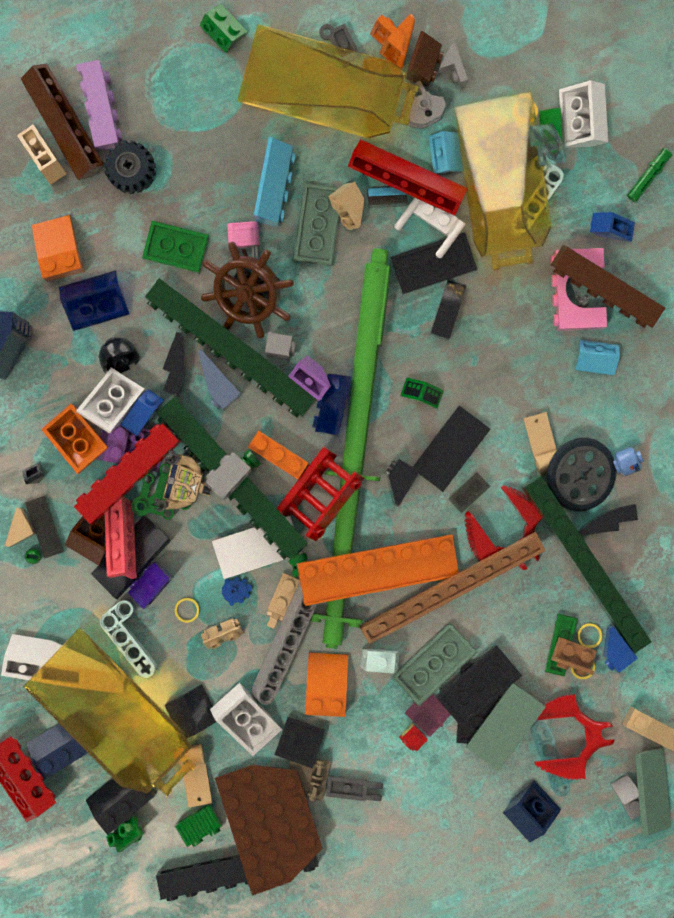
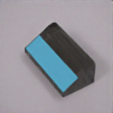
M393 187L367 188L368 208L408 206L407 194Z

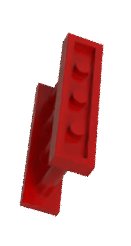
M326 447L320 450L277 507V510L283 516L293 515L310 529L305 536L314 541H317L324 535L325 529L354 491L360 488L364 477L355 471L350 475L336 464L334 459L337 455ZM327 468H330L346 481L339 491L322 478ZM315 484H318L334 497L327 507L310 494V490ZM304 499L322 513L315 523L298 510V506Z

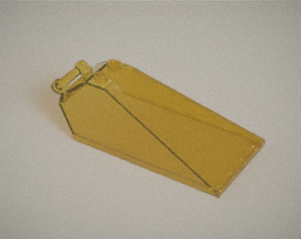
M258 24L237 102L369 139L390 133L392 123L404 126L409 125L410 120L408 117L419 86L405 83L404 80L407 72L391 61ZM402 89L407 90L401 116H395Z
M532 91L454 107L465 186L468 188L466 193L473 241L481 257L492 256L493 270L521 263L533 264L532 248L544 245L552 225ZM525 250V255L499 259L498 254Z
M81 628L23 686L121 787L149 793L157 786L166 796H169L172 788L190 770L192 771L196 767L186 756L191 746L181 728ZM181 761L184 765L165 784L162 779Z

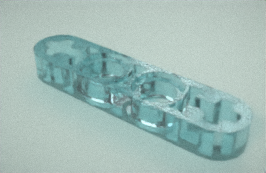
M536 721L530 730L541 761L560 759L549 727L542 721ZM540 725L542 728H545L543 735L545 739L549 737V740H543L538 743V740L542 739L538 733H535L537 726ZM545 744L552 746V752L549 755L542 753L541 749ZM546 772L553 792L560 797L568 795L571 789L569 780L559 777L563 785L566 784L563 788L564 791L561 792L559 789L556 790L558 787L557 780L554 779L552 781V778H557L558 775L555 776L550 774V772Z

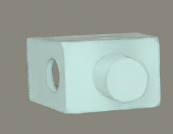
M362 648L361 669L369 672L396 673L399 668L400 651Z

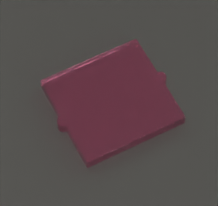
M434 695L430 696L420 707L414 702L405 712L429 737L439 727H443V723L451 715Z

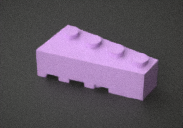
M100 60L76 64L77 72L80 73L83 79L80 85L84 97L87 98L84 103L87 114L91 118L89 125L94 147L97 151L116 148L114 144H120V141L123 139L120 128L117 129L116 122L119 119L117 110H113L112 107L115 99L113 91H109L108 84L111 83L109 72H105Z

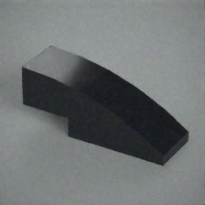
M447 280L430 332L431 336L449 341L465 292V285Z
M176 332L163 366L164 371L170 372L163 391L178 397L181 395L185 380L186 353L181 333Z
M636 504L621 506L596 516L578 530L579 534L583 536L620 531L619 522L638 520Z

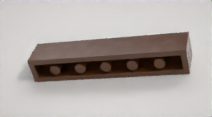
M48 64L33 65L23 75L21 81L76 178L82 180L93 177L103 167L102 159Z
M562 245L550 266L555 268L554 273L562 278L565 275L570 277V283L579 288L582 285L588 288L586 291L588 294L595 298L598 295L604 298L603 303L611 308L614 305L620 308L619 313L627 318L633 316L636 318L635 323L643 328L646 326L653 328L665 310L664 306L565 245Z

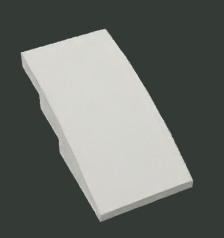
M291 516L285 517L287 521L294 527ZM251 528L212 541L224 579L283 560L276 552L278 548L274 544L270 545L263 538L265 534L260 528L258 530Z

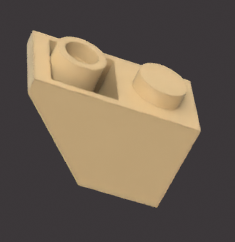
M355 182L344 184L329 195L328 198L333 209L339 214L343 226L347 230L357 229L361 226L364 197Z

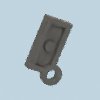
M345 23L336 28H333L330 24L321 26L319 30L320 37L323 40L331 41L344 69L362 60ZM329 29L331 33L330 35H324L323 31Z

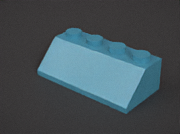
M273 137L268 138L254 218L255 222L279 227V223L284 221L285 210H282L283 202L287 203L289 191H286L287 183L291 184L293 172H290V166L295 164L296 153L293 152L292 145Z

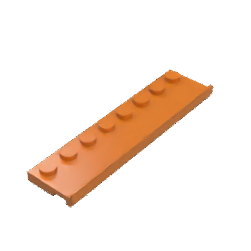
M452 534L297 563L305 606L447 579L459 573Z

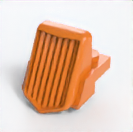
M411 13L397 28L390 18H385L381 15L370 32V35L382 45L379 53L393 66L396 65L401 69L404 66L415 24V18Z

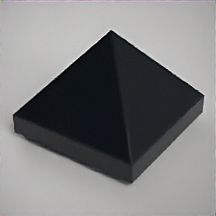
M40 463L22 471L25 484L39 483L44 476Z

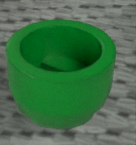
M35 548L29 549L25 553V560L29 564H37L42 558L41 552ZM28 554L37 555V559L28 558Z

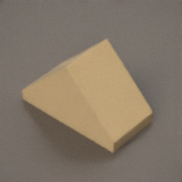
M16 508L5 546L13 547L37 534L25 509Z

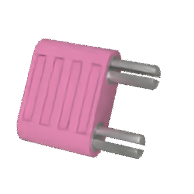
M259 222L227 224L228 243L235 242L237 249L251 247L252 258H255V247L256 259H259Z

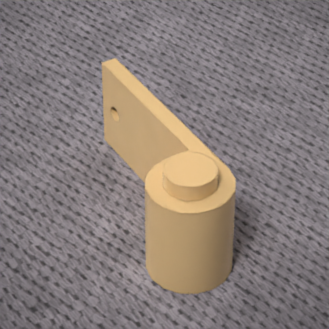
M547 412L523 418L535 465L540 476L547 474L550 460L557 451Z
M202 743L179 747L178 752L174 753L176 764H180L183 771L188 808L211 804L212 797Z

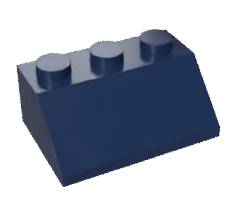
M76 712L27 743L32 762L44 780L99 746L79 712Z

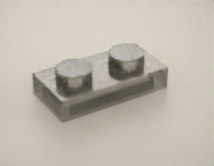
M476 472L448 500L462 514L491 486Z

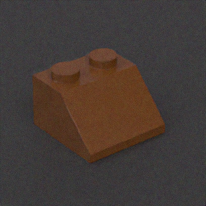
M423 31L420 32L406 80L415 83L421 81L424 86L428 87L430 81H435L437 70L434 69L436 63H441L444 52H441L442 44Z
M103 515L94 524H89L82 516L70 531L65 546L98 566L106 557L105 516Z

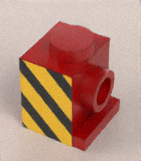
M413 722L399 736L402 742L412 751H418L428 741L427 736Z

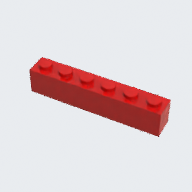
M361 139L355 147L348 167L454 216L468 189Z
M156 424L149 431L150 435L146 439L141 438L134 445L136 448L131 453L128 451L120 458L122 462L116 467L114 465L105 472L107 475L105 478L96 480L90 486L92 490L89 493H83L76 499L77 504L74 508L89 524L96 523L169 454V450H173L181 443L165 424Z

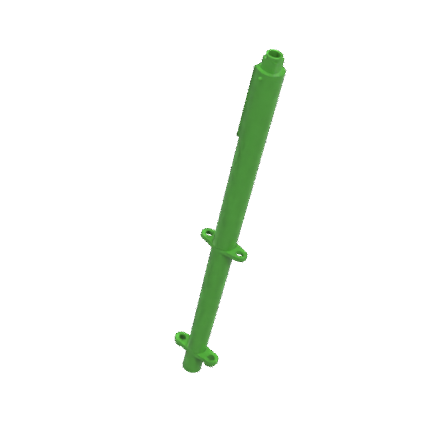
M373 249L371 263H366L364 269L342 469L348 474L352 475L355 471L363 476L364 480L380 481L381 477L365 476L362 474L379 346L382 347L391 267L387 265L389 251L384 249ZM332 471L325 472V475L338 476ZM342 478L340 479L339 490L346 483ZM361 486L358 490L354 491L336 515L332 556L352 553ZM346 598L327 602L326 614L313 613L310 619L312 622H321V619L325 620L322 643L326 644V648L338 649V645H342L345 622L349 623V627L360 628V624H363L362 619L343 617Z

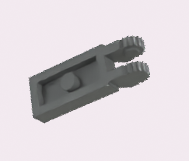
M328 775L326 797L359 801H381L382 796L379 794L366 793L367 787L383 789V783Z

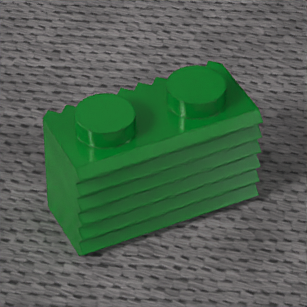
M207 804L177 822L175 828L186 847L190 845L195 847L203 842V837L208 834L212 837L220 832V827L223 823L212 804Z

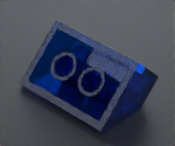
M116 270L59 287L60 301L73 331L130 314Z
M328 373L327 378L331 386L317 403V408L320 411L319 416L314 417L312 428H316L315 433L338 438L351 376Z

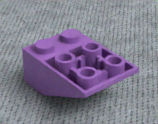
M121 424L110 434L102 429L100 437L108 446V449L97 460L119 464L122 462L120 458L129 451L131 453L136 448L134 445L141 438L146 439L150 435V430L143 429L136 436L121 426ZM159 462L151 471L159 472L161 462Z

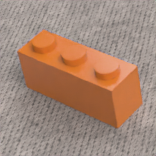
M259 430L248 446L249 449L297 480L309 465L307 461Z

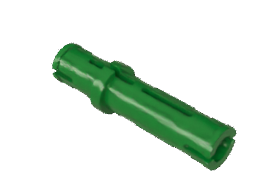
M662 148L657 157L650 161L649 167L626 195L631 201L637 203L654 178L661 174L662 168L673 156L672 153Z

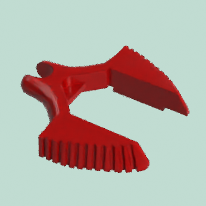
M501 486L500 488L526 523L521 539L534 533L535 527L542 518L527 495L521 494L520 491L517 492L515 488ZM469 511L465 513L466 519L464 522H466L465 527L467 528L469 547L478 562L506 548L501 546L495 547ZM537 555L533 558L538 562L540 559V555ZM524 563L518 565L521 570L528 569Z
M571 694L569 696L565 695V697L560 696V698L557 697V699L546 703V708L537 720L574 717V720L584 727L586 746L579 753V757L535 761L534 763L537 767H541L542 771L545 770V772H550V774L555 776L558 775V777L562 776L564 779H586L587 761L599 748L614 744L615 739L605 740L601 736V731L604 728H610L613 725L610 722L594 721L586 716L578 707L575 694L572 696Z

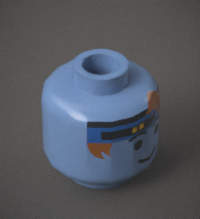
M629 447L617 452L613 462L618 474L622 473V475L628 476L640 471L641 463L644 460L640 451L636 452L634 448Z

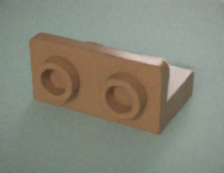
M559 637L551 660L556 661V666L566 670L569 667L575 668L574 673L586 676V673L593 675L594 671L590 669L597 651Z

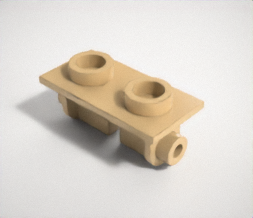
M232 618L220 623L222 631H219L217 625L204 630L201 637L206 648H218L221 646V643L228 640L234 641L244 634L240 628L239 620Z

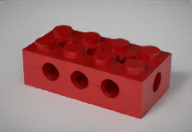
M10 736L0 743V784L24 820L29 822L40 816L57 802L55 801L54 793L44 785L42 775L33 769L31 759L21 751V745L18 740Z

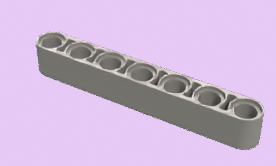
M300 582L251 689L253 697L264 705L274 701L317 604L302 605L303 594Z

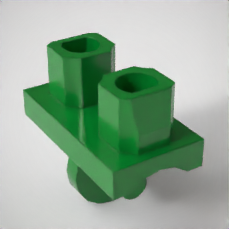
M130 818L127 822L118 826V829L113 833L108 834L106 838L109 847H115L117 852H122L132 843L140 841L143 832L142 828L138 827V818Z

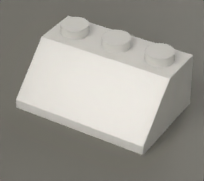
M590 80L559 89L562 148L593 147L608 143L605 84Z

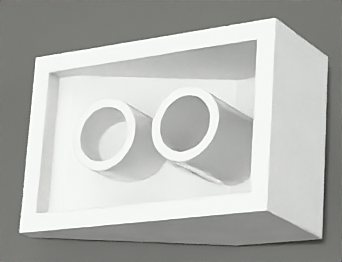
M111 368L76 412L110 434L123 422L136 401L144 393V388Z
M241 683L236 685L210 709L215 721L252 756L282 731L279 724Z

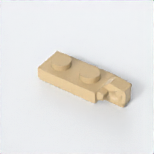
M285 573L282 574L267 609V615L271 616L267 624L268 627L274 629L277 621L283 620L300 582L299 579Z

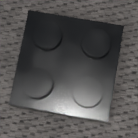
M287 717L274 755L313 768L325 730Z

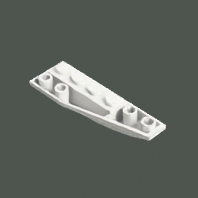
M16 634L11 636L1 676L115 693L124 692L127 675L123 671L52 640Z

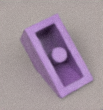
M308 355L297 363L288 376L318 401L322 399L331 386L323 367Z

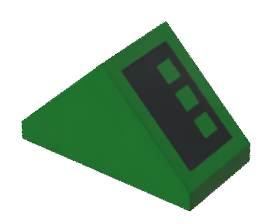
M406 378L400 396L437 409L444 390L424 381Z

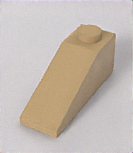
M34 125L17 135L50 185L67 174Z
M630 706L622 725L674 751V729Z

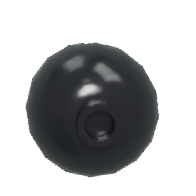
M119 337L109 338L100 348L98 355L104 373L111 368L119 373L126 372L130 369L129 365L133 362L136 365L140 359L134 344L126 338Z

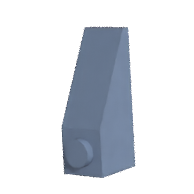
M199 350L198 354L208 391L213 398L211 403L217 409L222 408L225 411L242 394L205 353Z

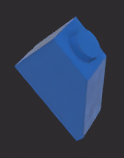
M613 212L593 213L590 232L604 238L632 242L635 222Z
M147 389L136 401L121 426L138 436L157 415V411L160 409L164 399Z
M609 625L606 630L603 654L606 661L604 663L611 671L615 670L620 673L638 658L617 630Z

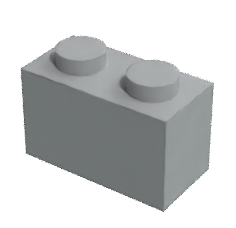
M268 332L265 349L266 356L290 360V357L295 355L296 342H293L292 336Z
M233 452L230 456L228 454L225 455L220 461L221 465L219 468L211 470L206 476V485L223 501L251 473V468Z

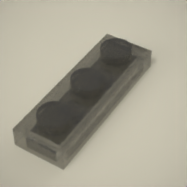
M46 496L25 502L44 559L65 552Z

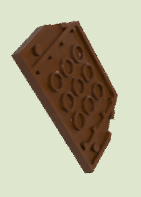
M250 765L215 778L252 896L292 882L323 849L298 772L296 770Z

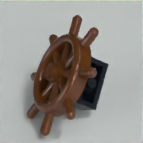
M230 242L228 247L232 259L221 268L208 260L203 262V267L216 276L213 285L214 292L202 294L201 300L204 302L217 301L219 307L228 316L223 325L227 330H230L234 321L253 324L257 337L263 338L265 334L261 321L267 319L272 313L285 321L290 320V314L278 307L281 295L280 289L290 288L294 283L291 279L280 281L281 279L276 277L274 272L266 265L271 255L270 250H264L259 260L247 256L240 257L236 243ZM232 269H236L234 277L228 274ZM225 281L235 287V289L225 290ZM230 297L238 298L235 305L230 301ZM254 301L265 307V309L257 312ZM245 302L247 303L249 312L241 310Z

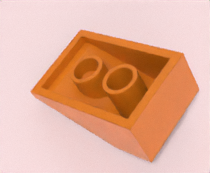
M70 215L32 225L37 259L42 278L46 282L85 272Z
M71 403L41 430L74 471L79 474L108 449V446L90 421L76 412L78 407Z
M309 652L305 715L345 717L348 654Z

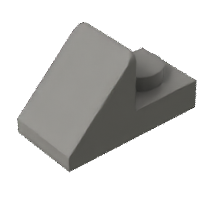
M453 43L440 65L438 74L453 69L451 71L454 83H458L460 88L467 85L468 78L456 43Z
M626 774L610 783L632 820L640 815L639 795L637 787L629 775Z

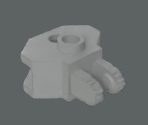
M421 81L416 82V88L420 96L415 98L412 89L409 86L405 88L411 107L407 115V122L410 127L424 129L440 121L446 103L443 97L430 95L429 91L426 92Z

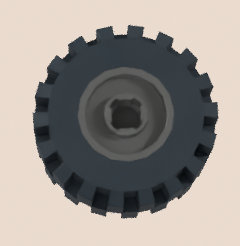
M125 140L122 141L123 144L121 145L119 143L114 144L116 148L108 150L110 154L105 155L106 162L103 165L106 169L104 172L108 180L123 193L134 194L135 191L140 193L142 192L141 189L145 188L146 190L149 188V182L152 184L154 181L152 177L156 176V163L147 148L132 140L130 143Z

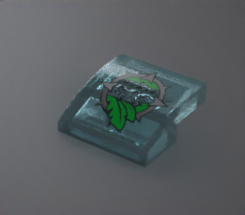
M552 123L528 126L530 147L537 146L539 166L566 162L561 138Z

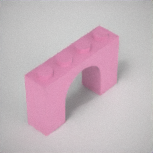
M604 248L572 249L604 269ZM555 250L553 255L550 257V264L554 260L559 250ZM554 273L551 276V285L555 287V295H552V306H556V314H553V326H557V331L605 329L607 327L606 307L582 308L576 306L569 300L566 294V283L569 277L565 275L562 278Z

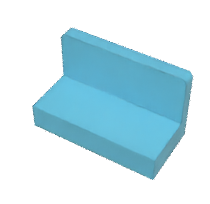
M442 131L428 136L433 173L441 175L450 171L462 172L463 163L459 134Z
M586 340L579 341V356L576 370L615 375L620 358L619 345Z

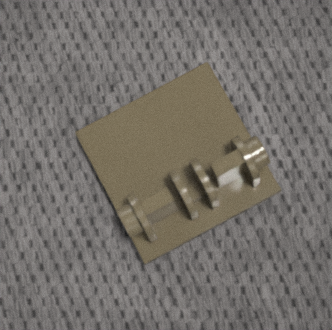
M316 758L313 768L290 761L289 770H296L298 772L308 800L322 801L331 764L330 761Z

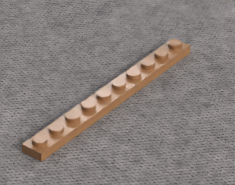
M534 532L360 625V629L368 643L372 644L546 550L537 533Z

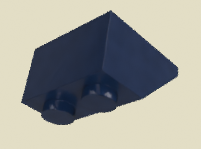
M534 780L511 800L503 814L529 842H532L545 835L561 809Z

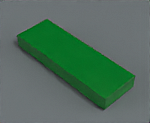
M557 613L544 672L565 677L566 669L556 666L557 662L551 660L559 637L573 642L578 618Z

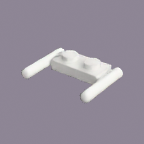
M414 198L396 222L394 228L400 231L414 213L417 217L448 236L436 252V257L442 258L466 224L454 215Z

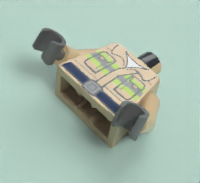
M169 450L168 453L173 455L171 459L165 458L171 465L163 499L166 500L163 501L160 498H155L154 500L157 503L161 502L158 508L154 507L158 512H163L165 509H179L189 506L198 499L199 493L210 496L212 491L206 483L202 482L204 472L201 471V467L193 458L181 454L177 455L173 450Z

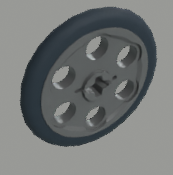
M577 438L570 440L562 445L550 460L547 470L548 487L559 504L567 510L578 512L593 509L601 504L613 489L616 479L614 458L609 449L595 439ZM592 451L593 459L587 462L585 455L587 452ZM573 454L575 462L572 465H568L567 458ZM602 466L604 472L601 476L597 477L596 469ZM580 471L584 472L583 478H580ZM562 473H566L568 476L565 483H560L559 481ZM594 484L596 492L590 495L588 488ZM573 488L578 489V495L575 498L570 497V491Z

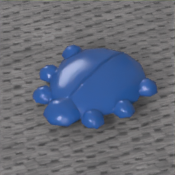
M234 577V580L225 579L222 595L229 602V605H234V602L243 603L244 597H250L248 592L252 591V586L246 584V579H242V581H239L238 577Z

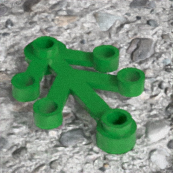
M164 463L160 466L155 494L148 497L150 485L154 482L155 478L151 473L147 474L152 477L150 483L145 481V477L142 478L143 486L140 496L136 497L131 503V509L134 514L144 516L149 512L163 516L166 520L173 518V509H165L163 512H158L154 509V507H158L152 505L155 503V498H160L163 501L166 500L163 499L169 472L164 473L162 467L168 466L170 472L171 466ZM141 502L145 505L143 510L138 509V503ZM189 505L188 507H182L181 509L187 510L191 507V505ZM170 510L172 512L171 517H166L164 512Z

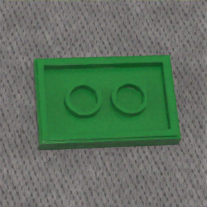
M152 221L142 259L200 274L209 235Z

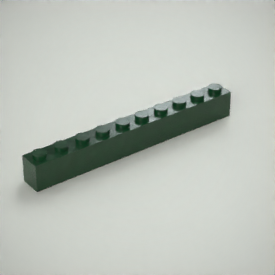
M160 278L146 294L147 304L155 311L159 308L164 312L162 316L172 323L175 320L179 323L178 328L186 334L190 332L196 336L194 340L201 346H204V344L211 348L209 352L217 358L220 356L227 360L225 362L226 365L233 370L238 368L242 371L241 376L247 381L251 382V380H254L258 384L257 388L264 394L267 392L271 393L274 396L272 400L280 406L284 403L289 407L288 412L296 418L299 415L303 418L317 400L289 378L288 375Z
M173 397L157 411L159 417L157 421L160 424H165L185 445L183 449L190 457L195 456L198 460L197 464L203 472L206 470L208 472L213 469L217 470L221 465L220 461L227 454L184 406ZM248 477L228 497L230 501L234 499L238 504L236 508L243 516L247 514L251 518L249 522L256 530L260 528L264 532L263 538L270 545L274 544L278 548L276 552L283 560L287 558L291 561L308 546V542Z
M536 475L521 485V488L630 649L637 653L650 644L652 641L543 478Z

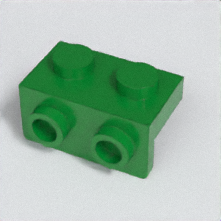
M222 4L206 12L200 23V27L225 53L230 50L232 44L245 37L248 32Z

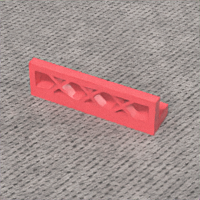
M122 497L105 513L107 576L113 578L124 575L134 579L136 578L134 513L131 509L132 501L125 497Z

